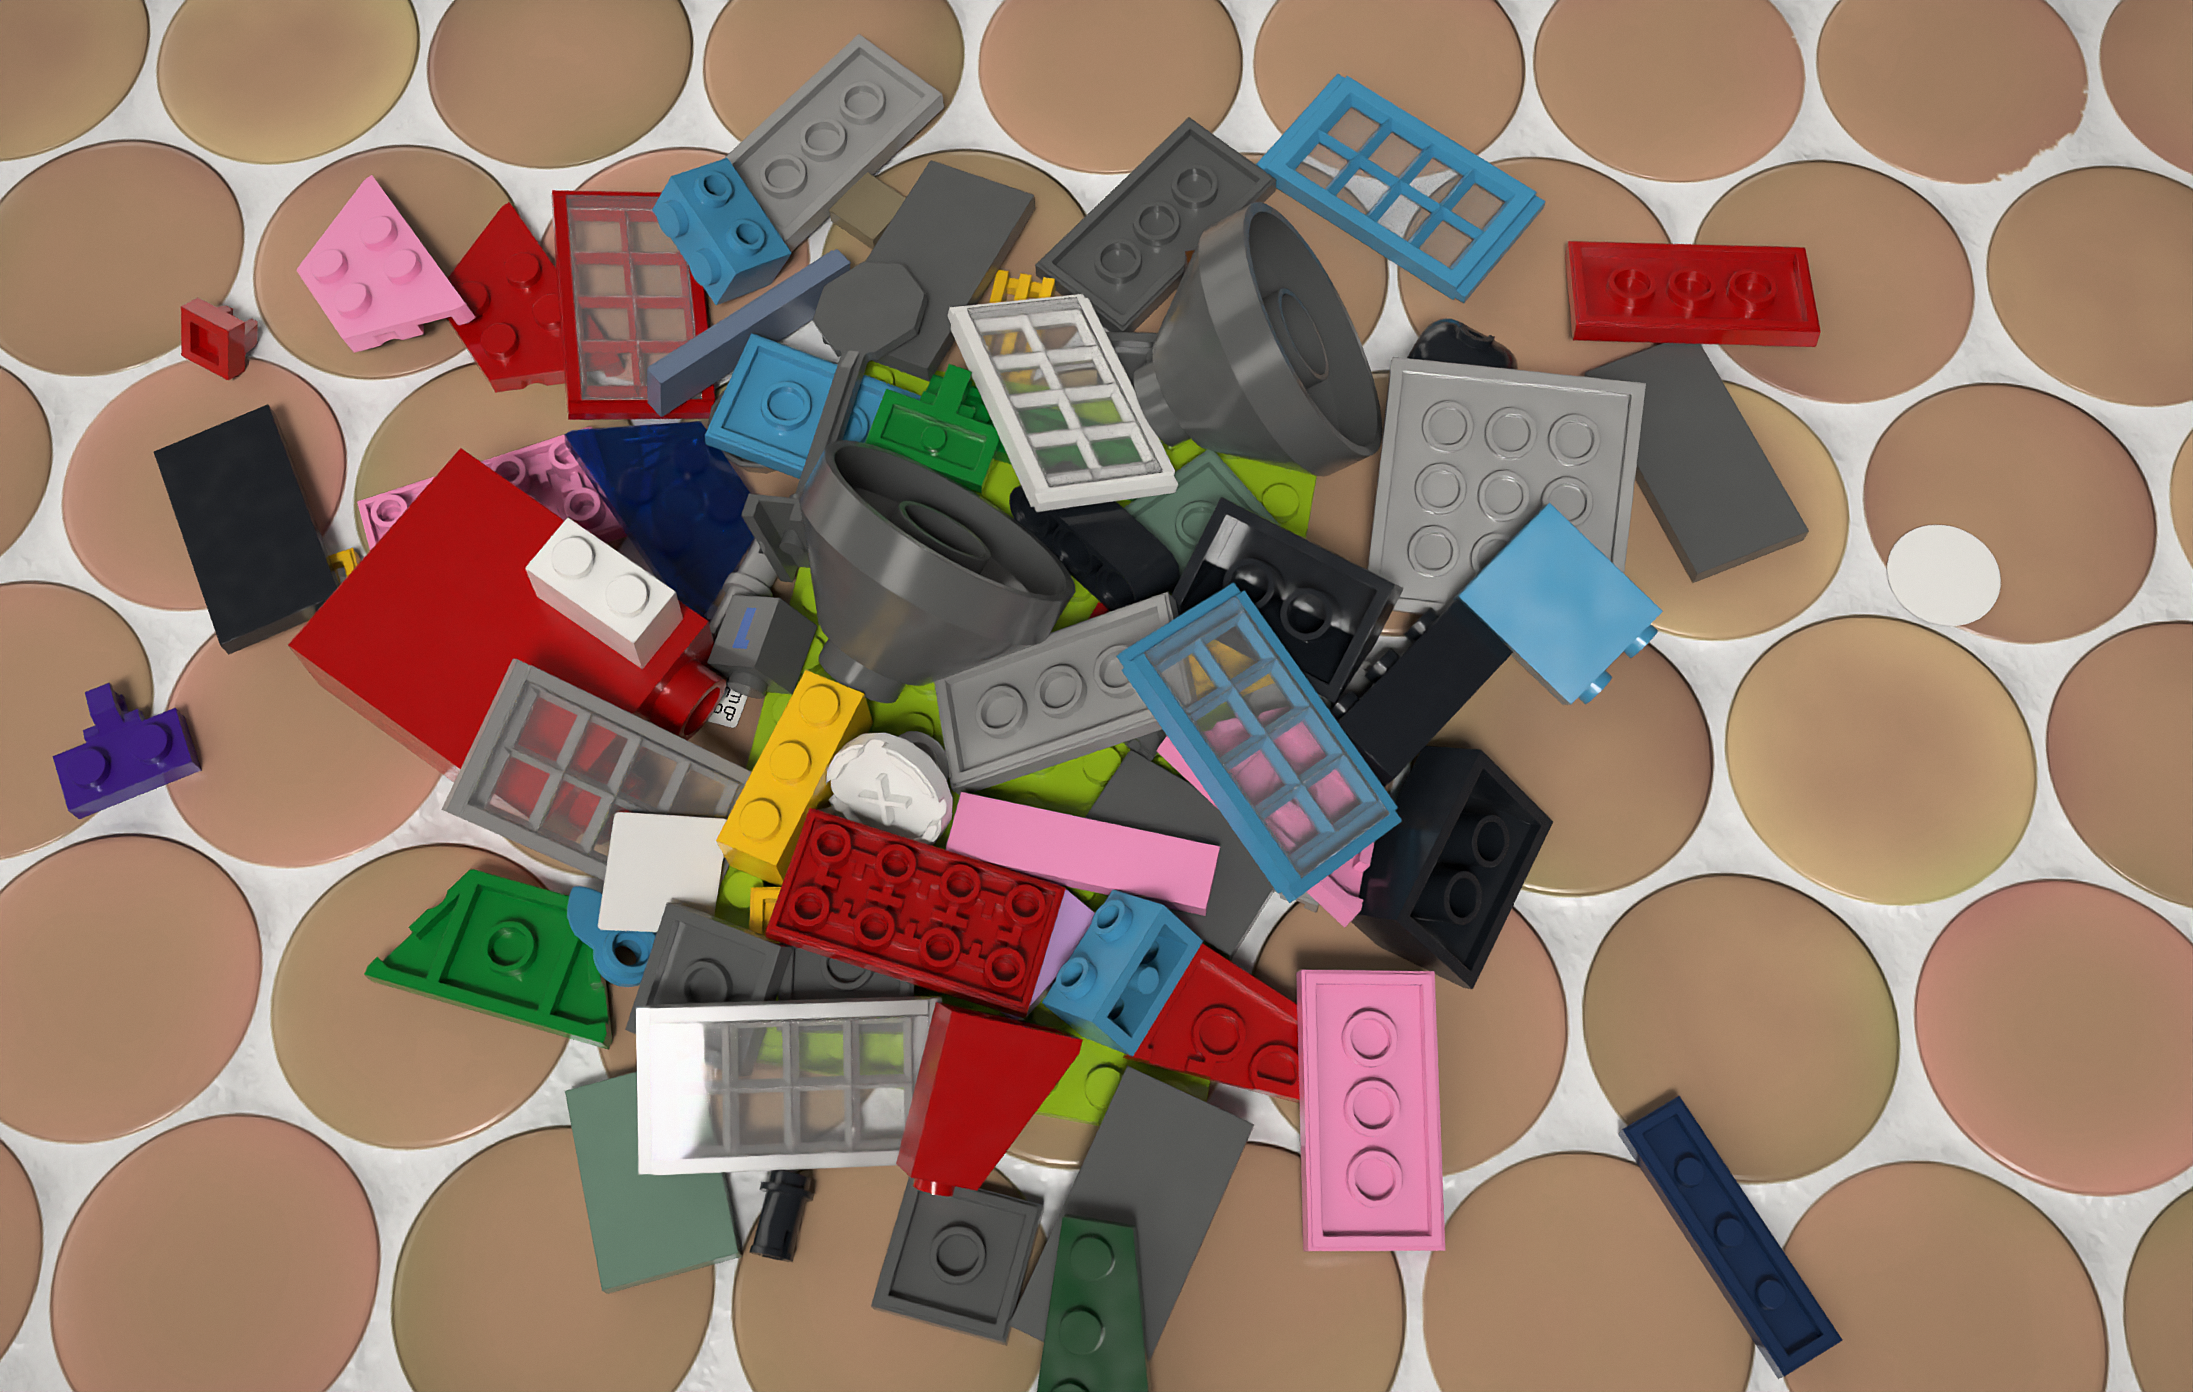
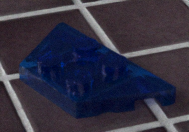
M702 422L572 430L564 434L565 445L655 577L673 589L680 602L707 620V614L722 592L723 584L728 575L738 572L740 562L747 551H749L755 537L741 516L748 494L751 493L722 451L705 444V433L707 430Z

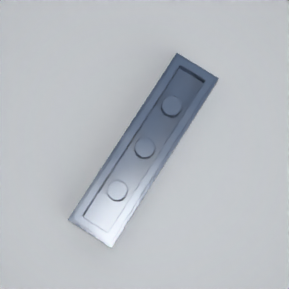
M838 249L828 252L647 367L648 404L660 417H663L734 371L751 333L778 342L811 321L823 287L849 271L850 261Z

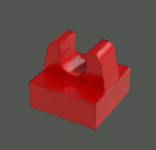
M200 298L182 305L181 356L228 381L245 372V355L258 343V322L252 318L244 322L233 316V308L225 305L215 307Z

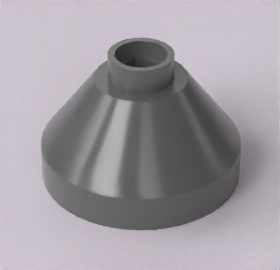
M1262 202L1252 203L1208 226L1200 237L1152 347L1153 361L1136 369L1134 372L1133 380L1136 397L1152 430L1165 444L1172 447L1192 439L1198 446L1207 450L1321 477L1331 475L1374 455L1381 444L1382 417L1371 369L1352 320L1336 288L1312 249L1282 214Z
M840 440L831 442L826 446L799 494L818 622L822 631L828 637L826 644L819 654V662L825 671L836 681L864 693L867 699L880 703H894L899 698L906 684L913 686L928 685L1042 643L1047 639L1075 593L1074 581L1064 564L1042 541L1014 518L953 479L917 461L884 448L857 441Z

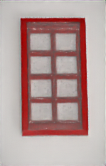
M552 190V218L568 420L709 419L711 407L715 403L714 384L663 417H660L648 404L647 367L708 329L704 287L694 279L688 263L672 239L664 234L659 226L656 215L652 211L662 192Z

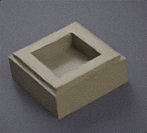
M867 172L829 209V213L834 224L873 250L906 198Z

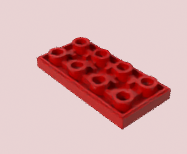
M809 808L765 934L766 938L1025 1019L1066 887Z

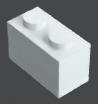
M568 517L525 567L537 597L641 669L646 666L683 620L677 594L673 589Z

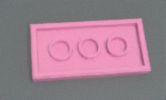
M1298 971L1296 979L1303 1251H1445L1435 971Z

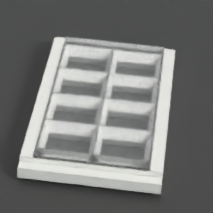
M1083 294L949 307L948 319L951 323V332L969 371L972 372L971 376L1030 506L1035 507L1036 512L1176 493L1178 483L1174 477L1175 469L1158 436L1147 422L1138 403L1135 390L1088 298H1085Z

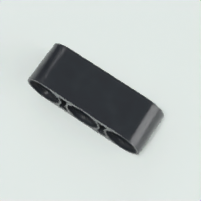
M1063 461L1045 470L1044 474L1048 476L1082 470L1070 462ZM1021 485L1012 490L1009 497V505L1014 519L1042 541L1064 564L1070 575L1109 611L1112 612L1166 592L1169 593L1175 589L1180 579V571L1174 555L1116 501L1036 512L1035 507L1030 506Z

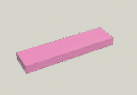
M964 792L960 794L945 849L1046 882L1110 895L1112 890H1117L1162 904L1170 909L1206 916L1220 854V846Z

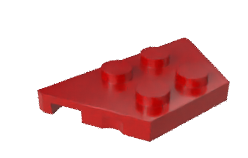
M508 202L499 209L447 278L476 318L469 323L457 325L452 317H447L446 319L495 393L524 389L528 385L535 383L546 386L565 384L556 268L511 203ZM582 310L584 341H606L587 312ZM585 354L587 373L604 371L606 378L618 377L625 373L621 361L616 354Z

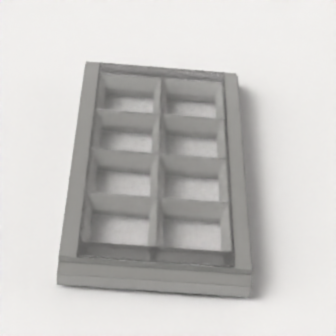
M513 659L441 810L604 881L615 813L630 812L727 819L752 772L518 659ZM724 856L719 887L729 867Z
M941 996L637 1006L639 1174L674 1175L897 1165V1157L935 1003H942Z

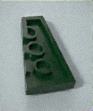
M1066 1214L1062 1217L1037 1392H1151L1152 1385L1149 1360H1147L1145 1312L1136 1225Z

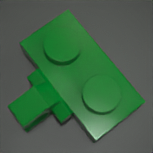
M948 364L937 395L923 391L920 400L886 389L865 443L908 457L971 490L982 493L1001 440L995 427L974 420L976 409L965 405L972 386V381H970L972 372Z

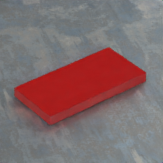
M1568 241L1565 263L1573 340L1816 347L1821 330L1805 247Z

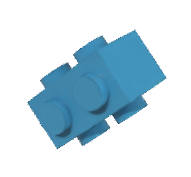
M728 158L671 176L652 209L657 217L660 228L665 235L672 239L688 263L694 279L704 287L715 305L771 285L791 255V251Z
M1112 890L1105 903L1094 914L1090 927L1073 954L1059 970L1056 981L1042 1001V1004L1082 1037L1134 1056L1203 943V940L1166 906Z

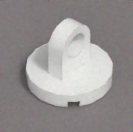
M907 731L897 737L885 732L863 733L846 743L834 756L828 767L826 784L831 780V788L834 793L829 801L838 817L931 846L941 837L952 819L953 798L947 784L949 771L946 752L936 740L927 734L918 731Z

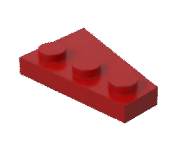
M1202 943L1134 1056L1125 1054L1123 1058L1300 1104L1297 1004Z

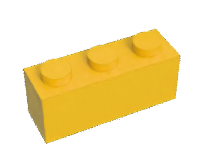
M805 670L716 839L729 866L782 887L809 808L817 810L831 806L829 799L834 793L831 788V780L826 784V776L834 756L846 743L863 733H868L873 724L864 693Z

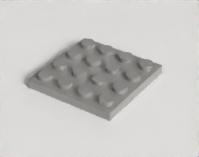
M1392 357L1367 570L1404 588L1393 611L1423 615L1431 607L1438 615H1441L1454 602L1453 598L1549 503L1624 573L1646 383Z

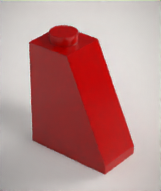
M936 1002L896 1162L909 1177L914 1178L913 1187L923 1192L947 1197L953 1196L955 1186L978 1191L1080 1054L1083 1040L1062 1029Z

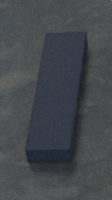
M1680 1096L1619 1132V1137L1778 1379L1785 1377L1843 1341Z

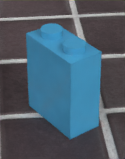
M1551 503L1544 506L1453 598L1454 601L1458 598L1513 651L1511 656L1562 705H1571L1577 698L1584 704H1587L1596 697L1613 678L1606 669L1623 652L1630 659L1639 653L1657 634L1658 630L1651 623L1663 612Z

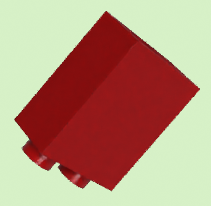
M462 448L453 455L288 644L322 688L453 782H455L513 659H518L687 741L710 718L726 688V680L712 671L714 668L707 664L714 646L709 621L679 600L683 620L646 666L641 669L537 597L525 567L565 520ZM539 697L517 744L556 761L577 715ZM590 722L569 768L607 785L628 739ZM643 746L640 747L620 792L638 800L642 799L645 792L646 781L633 773L632 770L649 750ZM511 757L489 804L528 821L549 773ZM563 780L542 827L575 842L581 833L584 835L601 797ZM614 804L596 844L601 845L611 839L615 813L633 812Z

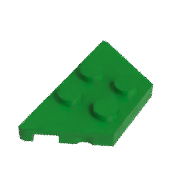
M470 869L447 890L446 897L439 905L427 909L408 927L412 933L383 961L376 957L367 966L364 973L368 979L378 984L609 1050L612 1043L606 979L602 977L595 966L593 949L575 936L567 918L569 896Z

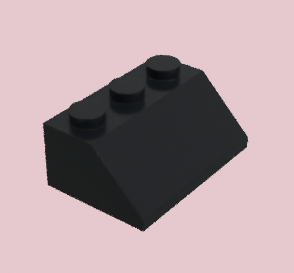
M1221 497L1171 596L1176 601L1180 616L1234 583L1240 592L1245 591L1317 694L1337 703L1375 646L1404 588ZM1235 627L1214 639L1251 660L1259 662Z
M1425 746L1421 750L1395 801L1398 807L1395 811L1402 821L1374 842L1370 866L1363 872L1358 898L1363 899L1362 908L1352 919L1351 923L1377 946L1428 971H1435L1436 975L1463 988L1473 989L1553 821L1482 750Z

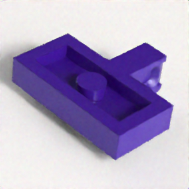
M110 683L85 692L90 716L95 726L83 730L86 743L53 756L68 811L78 819L201 771L186 719L176 708L145 720L142 711L140 712L139 709L129 712L125 697L122 694L118 695Z

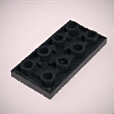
M269 404L154 451L219 644L227 654L230 655L309 621L340 584L279 421Z

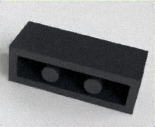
M1458 598L1441 615H1438L1430 607L1404 634L1412 642L1409 648L1401 656L1390 648L1364 675L1373 685L1361 697L1350 690L1330 710L1383 787L1399 775L1513 653Z

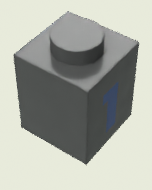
M732 595L707 664L729 678L727 685L730 689L744 696L762 699L766 692L793 694L817 625L781 598Z

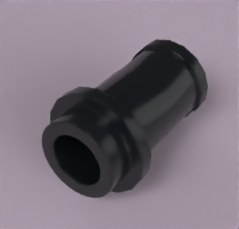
M771 1170L768 1182H761L760 1190L766 1192L754 1243L751 1245L749 1253L769 1259L793 1262V1252L805 1202H812L814 1193L808 1191L811 1178L787 1171Z

